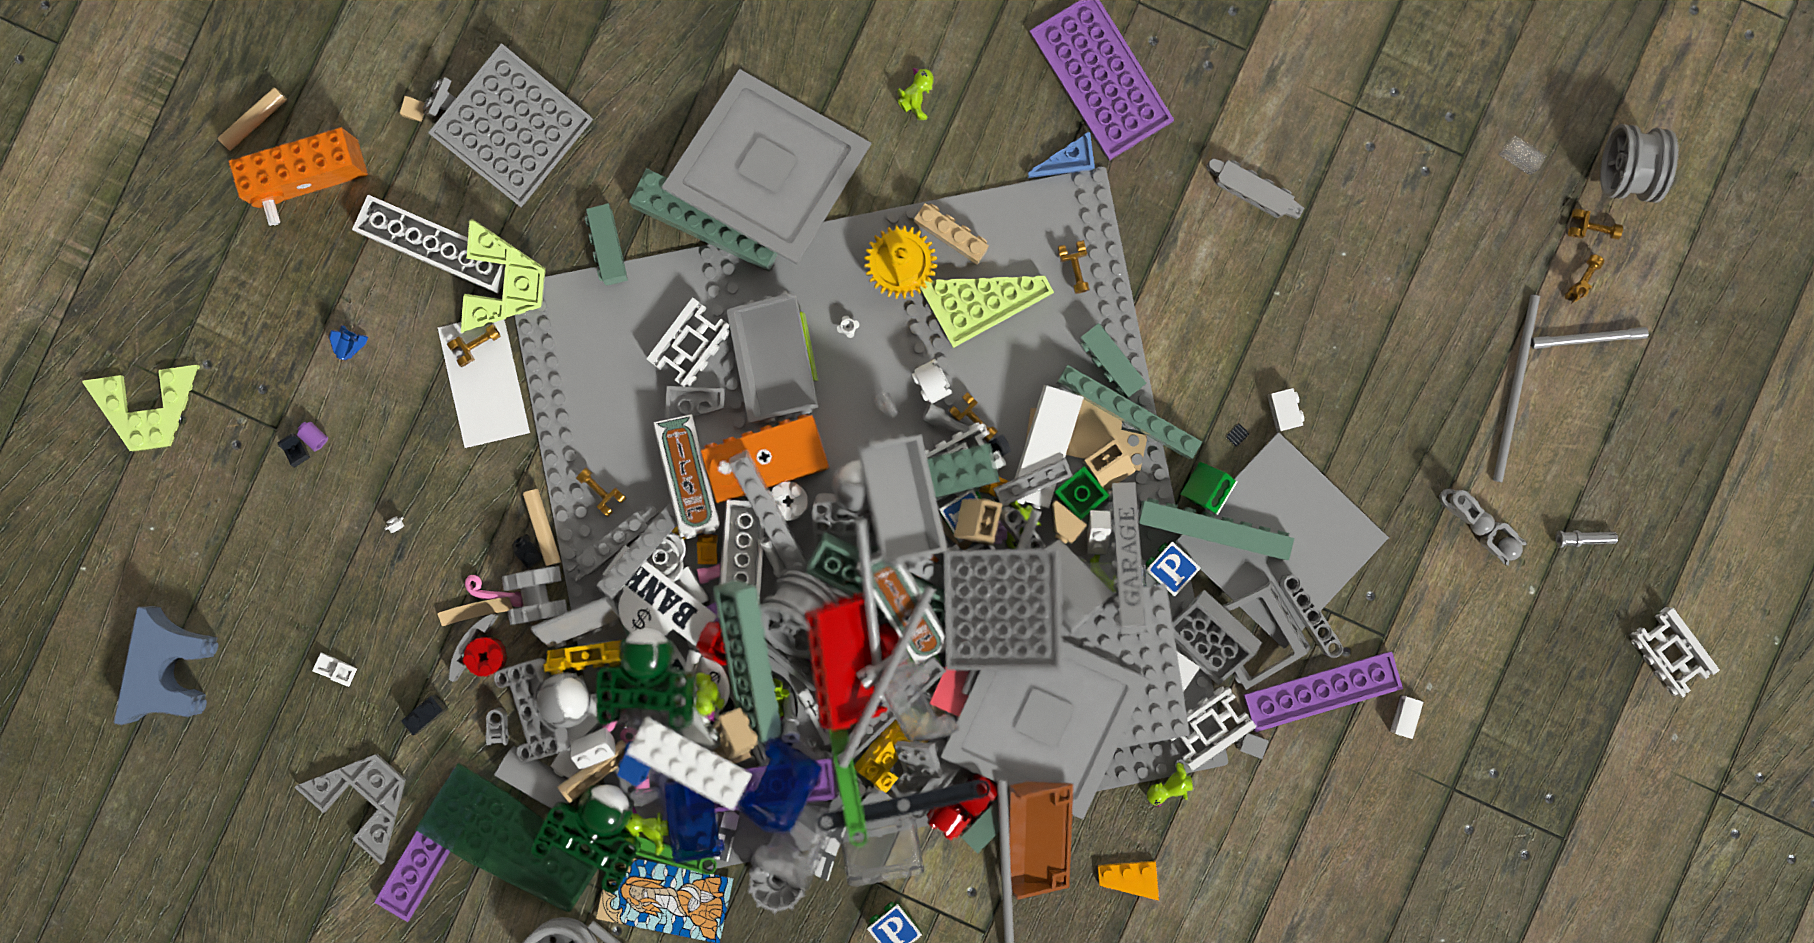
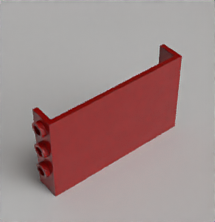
M864 593L853 594L852 598H839L838 602H826L822 604V607L805 611L809 628L808 636L820 726L824 729L849 728L850 724L858 723L875 689L874 685L866 690L856 674L868 665L872 666ZM878 705L872 718L879 717L881 713L888 711V708Z

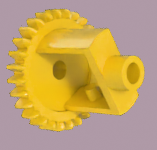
M896 225L894 231L888 227L887 234L881 230V238L875 235L876 243L869 242L873 249H866L870 256H864V260L869 261V263L864 264V268L870 269L866 272V276L873 275L869 282L876 281L874 288L882 287L881 294L887 290L888 297L895 293V299H898L899 294H902L903 299H906V293L914 297V290L920 294V286L927 289L925 281L932 282L929 276H935V272L931 269L937 268V264L931 262L936 261L937 257L931 256L935 253V249H928L932 242L925 243L927 236L925 235L920 238V230L913 234V227L907 232L906 225L903 226L902 230H899L898 225Z

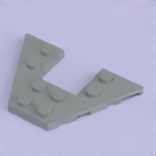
M375 754L295 786L302 795L323 813L331 807L349 785L356 789L378 810L352 839L380 864L385 862L406 779L381 756Z

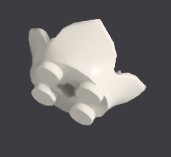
M669 534L646 560L673 582L678 580L683 571V557L686 551L683 538L676 534ZM659 553L665 554L664 561H658V558H660L658 556Z

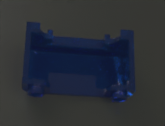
M770 737L765 746V754L771 759L755 791L749 790L742 793L736 808L763 831L785 834L790 832L796 825L822 773V766L817 761L779 739Z
M678 780L663 782L673 862L681 863L722 856L721 851H725L724 840L720 839L718 835L714 800Z

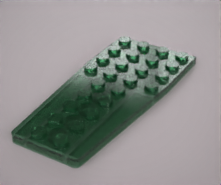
M460 762L456 765L415 828L416 831L463 860L566 912L572 911L599 869L555 846L551 848L546 857H535L531 848L545 820L511 794ZM550 826L547 827L548 832L555 833ZM538 844L540 849L546 850L544 844Z

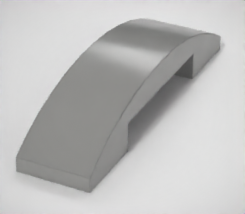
M495 613L484 617L474 624L461 639L451 661L450 681H457L466 667L462 658L468 644L476 638L480 630L489 632L499 615Z

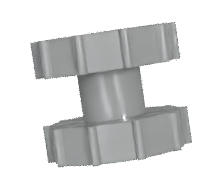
M559 566L502 577L504 591L520 589L523 601L522 608L508 610L510 625L567 613L565 600L549 602L546 584L561 581Z
M782 840L779 843L767 846L763 844L762 849L751 859L753 866L749 874L750 885L748 893H752L757 902V907L762 906L773 910L774 914L776 911L788 908L792 910L793 905L800 897L805 896V889L803 888L806 872H804V868L807 867V861H803L797 846L794 848L782 843ZM781 874L783 877L781 879H775L773 875Z

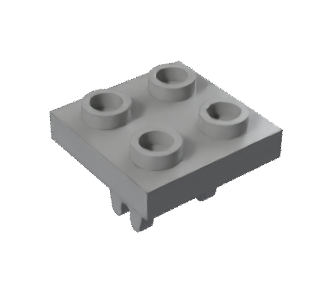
M444 77L434 82L431 88V92H433L432 97L427 98L423 106L425 110L424 115L430 118L434 117L439 109L446 111L456 98L447 92L451 80Z
M897 741L895 748L905 775L930 778L941 777L943 772L937 758L939 749L935 748L936 742Z

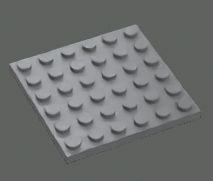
M501 43L428 133L522 208L593 121V118Z
M1060 549L944 551L947 670H1063Z

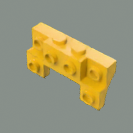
M621 640L548 650L547 660L544 664L545 672L551 671V675L563 673L562 669L574 667L575 671L586 669L585 665L592 664L593 668L603 667L605 663H609V666L621 665L618 654Z
M905 710L879 734L854 765V769L887 793L898 779L890 771L899 759L895 748L897 741L927 743L935 733L908 710Z

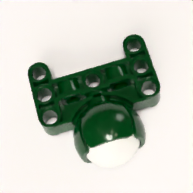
M640 629L633 632L627 639H622L618 651L621 666L605 667L600 669L597 674L596 718L598 722L603 725L616 722L621 716L622 707L669 711V723L674 730H682L691 726L694 720L695 679L690 671L668 669L674 656L672 641L666 639L660 632L653 629ZM608 671L611 674V680L608 678ZM681 676H682V677L684 678V680H685L684 685L680 682V677H681ZM607 691L610 692L611 699L608 698ZM643 694H646L647 702L643 699ZM680 696L683 697L684 704L680 702ZM607 711L610 713V719L607 717ZM679 716L683 717V724L680 723Z
M613 785L590 786L581 795L578 809L565 802L555 803L532 845V853L537 858H544L551 848L555 846L607 872L602 881V888L607 893H614L619 889L640 846L638 839L621 831L631 820L633 806L628 802L625 793ZM555 810H561L564 816H558ZM547 827L554 828L555 833L548 832ZM538 844H544L546 850L540 849ZM582 844L588 845L590 850H584ZM625 845H631L634 850L628 851ZM616 862L624 863L625 867H618ZM608 879H614L617 884H610Z

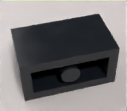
M437 694L431 695L402 719L401 722L414 736L423 731L449 708Z

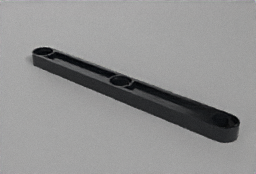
M976 780L862 805L864 821L868 823L984 798L990 792V785L985 780ZM984 783L987 790L984 794L976 792L977 784ZM905 799L909 802L910 807L908 810L901 811L898 808L900 800ZM844 809L821 814L817 820L818 827L823 831L847 827ZM824 816H828L832 820V824L828 828L821 826L820 820Z

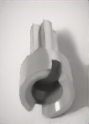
M932 403L927 406L922 416L924 421L935 427L942 425L955 433L962 431L963 434L970 431L969 426L945 415L944 409Z
M905 650L899 664L910 657L907 650ZM890 657L874 667L868 665L856 673L866 690L878 683Z

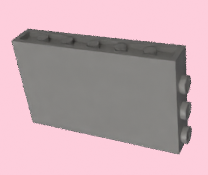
M788 291L777 293V296L773 298L771 296H764L760 298V301L754 302V300L743 302L742 306L727 309L748 422L758 423L766 421V423L777 422L779 417L790 419L794 418L796 413H801V415L811 414L813 409H817L818 402L796 294H789Z
M902 434L893 436V440L890 437L880 438L879 442L876 439L864 441L865 445L857 447L883 565L892 564V567L904 565L905 560L907 564L918 562V557H920L921 561L932 558L931 554L947 551L922 436L905 438V435Z

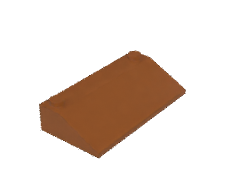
M1027 781L1010 785L1009 838L1012 894L1017 900L1069 888L1073 807L1072 783Z

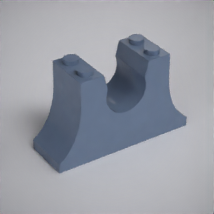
M138 607L114 723L123 725L136 722L151 712L169 713L185 717L201 714L206 708V694L195 689L181 687L174 678V667L180 658L189 660L214 657L218 649L217 637L192 633L178 627L165 616L161 607Z

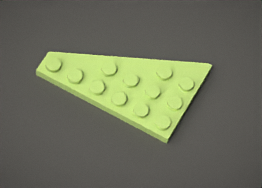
M1045 276L932 280L931 283L925 281L927 289L920 286L924 297L953 348L1054 293Z

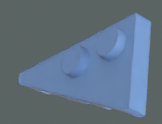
M1087 132L1075 142L1073 141L1042 164L1034 167L1033 170L1028 172V178L1094 170L1095 165L1090 132Z

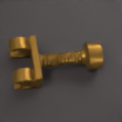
M1582 209L1572 211V218L1582 220L1580 228H1569L1568 236L1582 239L1586 236L1588 229L1610 234L1612 239H1620L1623 225L1614 223L1612 226L1588 222L1591 211Z
M1084 240L1076 243L1078 253L1067 255L1065 245L1058 246L1060 261H1072L1076 285L1073 286L1075 294L1090 290L1088 282L1083 280L1080 264H1078V258L1087 256Z
M1596 254L1590 255L1587 260V270L1581 280L1569 288L1570 291L1565 294V300L1570 297V294H1573L1574 300L1572 303H1575L1588 295L1592 287L1588 284L1596 269H1601L1605 262L1601 256Z
M494 324L486 328V334H482L467 344L459 336L447 343V346L452 351L460 346L464 351L465 355L456 360L459 366L464 367L475 360L470 352L472 349L489 339L495 341L501 337Z
M968 392L962 397L970 405L961 413L953 405L948 410L959 422L965 416H968L973 423L985 424L972 412V409L978 402ZM986 425L990 434L983 438L989 442L998 431L993 426L987 427Z
M586 467L576 479L581 484H589L603 500L597 508L609 517L613 511L606 503L613 496L620 503H623L627 498L617 488H614L609 494L604 491L596 481L591 479L592 472Z

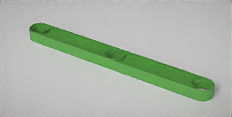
M847 728L829 730L849 839L853 846L862 847L867 842V832L853 759L851 758L847 768L837 764L838 756L843 753L849 741ZM856 832L864 834V841L862 843H855L853 841V835Z
M622 831V832H624V833H626V834L632 836L629 832ZM632 836L638 839L640 844L636 855L706 875L712 874L717 868V861L712 856L664 842L665 849L661 854L656 855V845L652 840L643 836ZM625 845V848H626L628 851H633V850H634V849H631V848L629 847V845ZM705 860L713 862L712 870L708 871L703 868Z

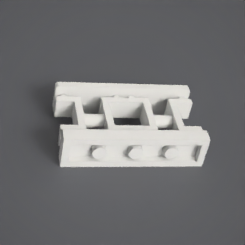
M693 297L647 357V360L660 370L666 362L678 370L680 373L675 381L683 387L692 386L697 379L695 376L697 372L704 370L708 364L706 360L710 355L714 356L720 348L718 344L722 339L725 341L731 333L729 324L724 320L720 319L714 326L701 315L707 308ZM696 312L694 316L702 321L696 331L688 325L684 328ZM710 327L717 333L723 327L706 349L710 343L709 340L702 336L706 329ZM689 332L703 341L692 357L678 347ZM671 344V347L679 352L673 362L663 356ZM685 357L693 363L699 357L700 359L683 380L687 372L680 368L679 365Z
M977 422L968 427L970 431L964 434L961 431L953 435V440L948 443L946 441L935 445L936 449L931 452L926 450V458L929 459L946 449L948 452L942 455L961 449H968L969 446L966 442L961 445L958 443L981 431V434L975 436L979 445H983L982 438L990 433L985 424L980 425ZM999 451L993 453L996 459L997 470L1007 465ZM949 495L938 497L936 501H940Z
M1665 607L1660 611V614L1655 616L1660 623L1659 626L1649 633L1644 628H1639L1636 632H1632L1629 635L1633 639L1631 640L1632 644L1644 654V660L1656 670L1654 672L1655 675L1666 683L1667 691L1672 696L1683 698L1685 693L1691 691L1685 682L1696 674L1702 679H1707L1710 674L1714 675L1720 670L1675 609ZM1670 626L1675 634L1666 639L1662 632ZM1656 637L1660 644L1651 649L1646 641H1651ZM1672 643H1675L1683 656L1670 664L1662 651ZM1694 658L1699 666L1696 665L1689 669L1685 663ZM1679 668L1683 675L1675 681L1669 672L1673 673Z
M1222 686L1213 692L1214 696L1209 699L1206 697L1197 703L1199 706L1192 710L1190 708L1186 710L1188 721L1195 717L1194 720L1189 722L1195 732L1188 737L1180 738L1189 750L1182 755V758L1192 771L1256 727L1247 713L1237 717L1228 702L1236 697L1229 687L1224 688ZM1225 697L1221 702L1226 710L1220 715H1217L1213 708L1205 711ZM1212 715L1221 729L1205 739L1196 725ZM1232 717L1236 724H1241L1228 732L1223 721ZM1200 738L1205 746H1209L1196 754L1191 743Z

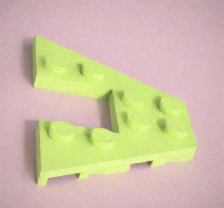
M471 219L469 222L467 259L506 265L503 299L470 294L464 295L461 333L516 314L525 313L528 310L540 308L543 301L546 269Z
M191 365L159 370L163 408L128 413L124 376H112L84 380L82 382L129 451L155 449L172 445L174 433L179 426L178 421L182 411L185 409L189 391L192 390V383L200 366Z

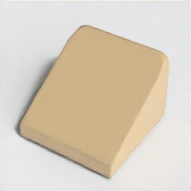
M405 96L400 114L405 118L422 122L425 112L423 109L424 102Z

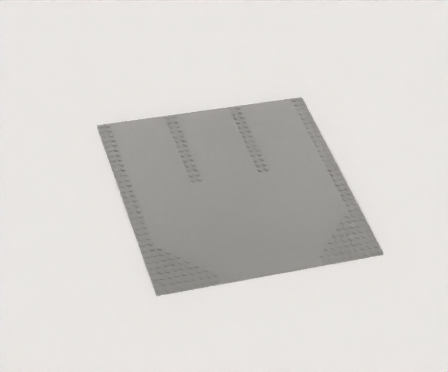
M1105 167L825 221L797 265L778 254L769 272L709 244L624 261L628 281L608 286L598 278L597 270L600 269L599 266L548 276L544 280L542 306L515 315L571 611L608 598L596 585L603 579V572L617 555L595 572L586 575L575 583L573 579L583 571L582 567L579 565L574 571L569 573L566 569L576 561V558L636 512L644 510L646 513L654 507L660 514L671 502L653 427L654 422L665 420L667 386H683L675 381L680 373L667 362L660 370L649 362L647 357L692 297L707 308L701 316L714 326L720 319L729 324L727 309L742 306L743 302L754 300V302L760 301V298L764 296H771L773 298L777 296V293L788 291L789 294H796L799 312H803L806 315L818 381L814 382L818 408L813 409L812 413L808 415H813L830 466L828 470L790 481L800 485L806 491L809 499L808 508L800 518L786 521L808 561L816 548L814 544L812 511L815 497L820 493L834 494L833 477L836 470L852 461L860 460L857 447L865 445L864 441L876 439L879 442V439L884 437H890L893 440V436L902 434L905 435V438L921 435L925 451L929 450L931 452L936 449L935 445L942 441L948 443L953 440L952 436L957 434L942 425L935 427L922 419L927 406L931 402L924 400L920 392L923 388L921 385L916 384L912 374L915 373L914 369L933 359H936L938 362L935 366L941 367L950 385L947 389H951L953 393L932 404L944 409L945 415L956 420L948 410L953 405L961 413L970 405L962 398L967 392L978 402L972 409V412L987 427L993 426L998 431L991 440L1003 434L1009 443L1012 452L1002 457L1007 465L997 470L998 476L1008 481L1015 479L1025 447L1030 408H1037L1043 386L1047 385L1072 393L1056 384L1067 365L1116 392V385L1104 377V370L1101 367H1097L1092 362L1091 358L1093 356L1089 351L1085 352L1079 345L1081 342L1079 338L1098 323L1147 383L1127 399L1157 416ZM925 203L927 205H930V203L940 209L939 213L944 216L946 214L950 215L956 220L954 223L960 227L962 225L968 227L972 235L975 237L979 235L987 241L986 244L989 245L988 250L978 265L914 223V218ZM896 225H898L899 230H902L903 226L906 225L907 232L913 227V234L920 230V238L926 235L925 243L932 242L928 249H935V253L931 256H936L937 260L931 263L937 264V268L931 269L935 272V276H929L931 280L1045 276L1054 293L953 348L922 291L918 294L914 290V297L906 293V299H903L902 294H899L898 299H895V293L888 297L887 290L881 294L882 287L880 286L875 289L876 281L869 282L873 275L866 276V272L870 269L864 268V264L869 263V261L864 260V256H870L866 249H873L869 242L876 243L874 236L876 235L881 238V230L887 234L888 227L894 231ZM1084 240L1087 256L1078 258V264H1080L1083 280L1088 282L1090 290L1075 294L1073 286L1076 285L1072 261H1060L1058 246L1065 245L1067 255L1078 253L1076 243ZM696 312L684 328L688 325L695 331L697 330L702 321L694 316ZM845 315L849 316L853 321L857 320L859 322V327L856 328L852 338H848L846 334L837 331V326L841 324L842 317ZM710 327L706 329L702 335L710 341L706 349L723 327L717 333ZM689 332L678 347L692 357L703 341ZM731 333L725 341L722 339L718 344L720 348L714 356L710 355L706 360L708 364L704 370L697 372L695 375L697 379L692 386H687L725 389L723 409L693 417L701 450L705 449L704 446L707 444L716 443L719 445L726 438L734 437L738 439L745 432L753 431L757 433L764 426L771 425L776 427L779 426L778 422L787 420L779 417L778 421L773 423H766V421L758 423L748 422ZM671 344L663 356L673 362L679 352L672 348ZM685 357L679 365L680 368L687 372L683 380L700 359L699 357L695 363ZM796 413L794 418H790L791 422L798 420L797 416L801 415V413ZM965 416L960 421L969 427L975 424L968 416ZM1122 422L1121 430L1145 435ZM981 431L975 433L971 439L966 438L958 444L961 445L966 442L969 448L979 446L975 436L981 434ZM1131 435L1128 438V444L1130 446H1137L1139 438L1136 435ZM1146 436L1147 442L1144 456L1142 457L1140 454L1132 456L1133 464L1140 465L1142 463L1141 470H1136L1119 482L1136 483L1138 513L1141 501H1147L1148 498L1159 500L1158 504L1166 506V502L1175 504L1163 444L1149 436ZM982 438L984 444L988 443L984 438ZM946 449L933 457L941 456L948 451ZM764 454V458H762L761 460L768 462L767 458H769L770 456ZM1065 455L1072 475L1085 466L1082 462L1085 459ZM586 467L592 472L591 479L596 481L604 491L609 494L614 488H617L627 498L623 503H620L613 496L606 503L613 511L609 517L597 508L603 500L589 484H581L576 479ZM1067 479L1056 483L1055 490L1060 485H1062ZM711 486L710 489L719 521L718 529H715L716 531L711 534L718 535L717 564L721 563L725 502L721 504L716 502ZM980 492L982 499L999 503L996 497ZM953 493L940 501H936L938 510L955 500L958 496ZM1054 493L1049 508L1043 507L1042 510L1034 508L1041 512L1038 519L1041 526L1036 525L1034 531L1039 534L1040 539L1047 548L1058 540L1055 538L1057 534L1053 532L1051 503L1058 501L1063 505ZM747 496L733 499L736 501H749ZM787 496L784 503L787 504V507H790L794 500ZM1107 497L1092 511H1109V508H1113L1112 502H1109ZM1025 501L1021 506L1026 508L1029 504L1032 506V503ZM1009 504L1003 506V507H1011V508H1013V507L1010 506ZM1012 512L1007 517L1008 521L1012 518ZM1089 513L1081 520L1086 524V527L1073 543H1066L1065 545L1090 569V559L1095 554H1087ZM1138 524L1143 587L1158 585L1144 571L1146 567L1144 564L1151 556L1156 557L1159 553L1157 551L1164 542L1174 543L1182 534ZM764 528V538H768L769 536ZM704 532L696 534L697 536L684 539L686 551L683 557V569L690 566L697 579V569L717 565L698 564L697 540L698 536L704 534ZM1110 533L1107 554H1100L1099 565L1109 579L1113 580V575L1117 578V573H1113V561H1116V555H1112L1111 543H1115V538L1111 537ZM944 535L947 549L956 545ZM835 536L858 547L857 536ZM867 536L869 546H879L877 536ZM1002 540V544H993L995 550H1010L1006 540ZM633 541V542H632L630 545H628L627 547L630 548V547L634 544L635 541ZM973 542V543L968 547V549L974 547V546L977 545L978 543ZM984 545V547L976 551H987L989 548L987 545ZM764 549L760 602L766 597L773 596L772 589L778 581V577L774 575V569ZM943 552L933 554L939 560L937 563L944 567ZM659 553L658 556L660 558H658V561H664L665 554ZM720 578L701 584L710 599L702 604L705 607L716 602L713 587L719 586ZM818 579V580L821 581L824 585L827 584L826 582H824V581ZM1191 579L1176 596H1171L1167 592L1172 621L1195 599ZM622 589L615 595L618 603L624 592ZM887 616L884 619L877 620L878 626L884 623H889L890 625L888 626H892ZM619 619L620 623L615 626L609 627L607 624L601 627L602 631L595 634H591V632L585 633V638L577 640L578 646L618 641L628 637L622 627L623 623ZM674 629L664 636L666 639L674 642L685 661H687L689 650L695 651L694 648L690 649L686 638ZM1176 647V651H1178L1180 654L1188 658L1179 648ZM946 651L943 653L938 652L937 655L945 667ZM906 660L900 663L895 670L899 687L910 679L905 669L908 666ZM605 663V666L593 668V664L585 665L586 669H583V674L589 694L597 693V674L600 669L609 667V663ZM1200 668L1183 692L1186 710L1190 708L1193 710L1199 706L1197 704L1199 701L1206 697L1209 699L1214 696L1212 680ZM608 671V674H607V675H608V678L611 680V674H610V672ZM771 671L772 679L782 681L783 687L790 686L791 691V684L780 674ZM934 682L927 690L934 694L939 682ZM607 691V696L611 699V694ZM794 691L795 714H796V717H797V714H798V701H797V697H796V694H795V691ZM643 694V699L647 702V696ZM922 694L906 710L921 721L922 718L912 712V709L917 706L926 713L932 704ZM1216 703L1205 710L1213 708L1216 714L1219 715ZM621 708V716L617 720L614 729L610 731L615 739V744L621 741L620 733L625 727H634L639 730L642 725V710L650 709ZM1212 715L1196 725L1205 739L1221 729ZM954 716L948 722L947 726L944 729H948L949 727L954 726ZM1195 717L1188 721L1190 735L1195 731L1193 730L1189 722L1194 720ZM857 723L850 724V727L847 728L848 736L854 731ZM600 724L594 731L596 732L602 729V724ZM816 729L810 738L816 741L819 749L831 753L833 751L832 744L825 745ZM953 729L949 732L942 731L939 736L948 741ZM671 730L684 737L681 730ZM630 732L626 734L628 740L634 737ZM1180 737L1173 741L1167 739L1117 748L1097 791L1170 777L1177 771V763H1183L1186 773L1225 766L1228 764L1226 748L1193 771L1182 758V755L1189 750ZM1200 738L1191 743L1196 754L1209 746H1205ZM875 739L853 759L854 765L858 762V760L862 757V755L866 752L870 745L875 741ZM769 740L764 743L762 742L771 765H777L784 754ZM754 753L752 757L734 764L741 769L760 767ZM900 759L890 769L898 777L896 782L887 791V794L892 798L919 793L924 787L923 785L914 791L899 779L904 773ZM652 766L648 773L650 788L634 789V785L617 776L619 767L604 777L605 785H613L621 789L627 796L628 802L632 804L637 813L643 818H657V813L661 812L663 820H668L669 835L663 836L664 843L714 856L724 811L688 815L684 784ZM961 767L948 786L965 783L968 779L972 781L976 772ZM855 770V774L861 780V784L866 789L868 786L872 788L874 784ZM836 782L838 798L796 804L817 821L821 814L836 811L843 804L839 782ZM905 799L900 800L899 804L903 806V811L908 810L909 802ZM767 806L741 809L729 860L726 862L716 859L717 868L751 862L752 857L757 855L762 849L763 844L767 846L779 843L780 840H782V843L794 848L797 846L798 852L820 848L825 843L828 831L812 845ZM965 810L964 813L966 814V816H968V814L970 813L967 810ZM923 811L914 812L916 815L923 813ZM910 814L900 815L885 834L929 826L927 823L928 817L925 815L921 819H914ZM822 817L820 823H824L829 817ZM847 827L841 843L850 842ZM866 828L867 838L876 836ZM639 832V836L646 837L643 832ZM856 832L853 835V841L864 839V834L861 832ZM635 855V857H634L635 859H640V860L655 862V863H659V864L674 866V865H671V864H667V863H664V862H660V861L653 860V859L646 858V857L639 856V855ZM711 860L703 862L705 870L713 869L714 865Z

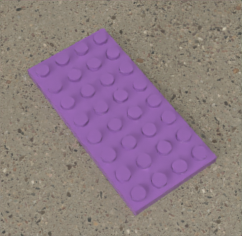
M1080 0L1029 31V34L1109 161L1174 121V118L1100 0Z

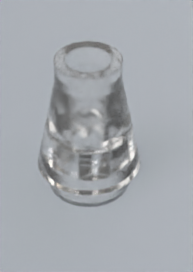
M883 390L873 398L874 405L887 414L890 419L899 413L889 392L887 393Z
M659 787L632 791L635 807H642L661 798Z

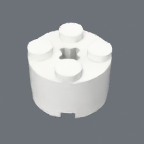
M936 359L914 369L915 373L912 374L916 384L921 385L923 388L920 392L924 400L931 403L953 393L951 389H947L950 385L941 367L935 366L938 363Z
M783 482L775 486L771 491L786 521L796 520L806 512L809 499L806 491L800 485L794 482ZM787 496L794 500L790 507H787V504L784 503Z

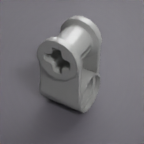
M494 708L486 716L487 745L492 743L508 744V715L503 708ZM493 713H498L501 716L500 722L493 719Z

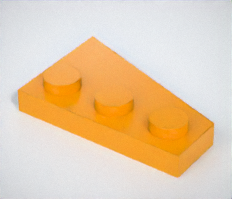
M1156 861L1097 865L1100 886L1159 901Z

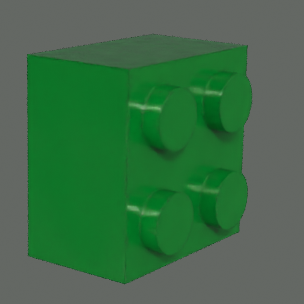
M1085 466L1081 467L1054 491V494L1063 505L1080 520L1110 496Z

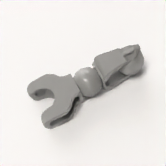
M1445 489L1441 492L1439 496L1440 503L1466 524H1470L1472 531L1480 535V544L1491 554L1498 557L1504 565L1509 566V561L1516 560L1521 556L1523 552L1522 545H1527V543L1507 523L1495 522L1492 515L1485 512L1477 500L1466 491ZM1448 494L1452 495L1450 498V503L1446 501V496ZM1499 529L1508 537L1502 539L1496 547L1492 540Z

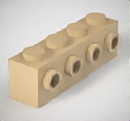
M925 203L914 218V223L978 265L988 250L989 245L986 244L987 241L979 235L977 237L972 235L968 227L964 225L960 227L954 223L956 220L950 215L946 214L944 216L939 213L940 209L931 203L927 205Z

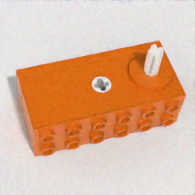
M342 127L229 161L239 198L250 203L252 207H264L269 226L281 223L275 204L368 176L358 139Z
M813 415L797 416L798 420L792 422L790 419L778 422L779 426L776 427L771 425L764 426L757 433L749 431L741 434L742 437L738 439L730 437L724 439L723 443L719 445L716 443L705 445V449L700 451L716 502L721 504L727 500L746 496L730 466V458L745 450H748L768 488L830 469ZM764 454L770 456L769 458H767L768 462L761 460L762 458H764Z

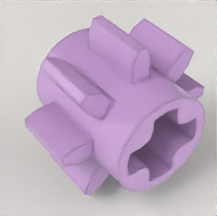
M998 521L994 539L995 543L993 544H1002V540H1007V529L1000 521Z

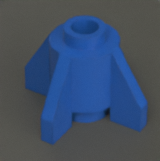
M341 325L339 331L331 330L329 334L333 353L341 360L352 358L366 344L368 339L366 335H357L354 332L348 331L343 325Z

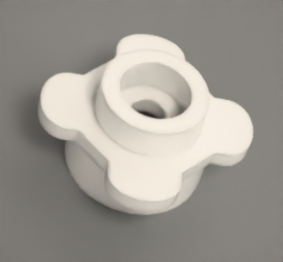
M845 315L842 317L841 324L837 326V331L846 334L848 338H852L856 328L859 327V322L857 320L853 321L849 316Z
M397 516L387 521L384 529H388L390 533L396 532L404 527L402 522L404 518H397Z

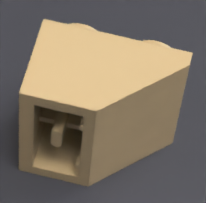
M1117 438L1082 461L1105 491L1112 488V483H1119L1136 471L1127 452Z
M962 499L954 537L992 546L1002 504L984 499Z

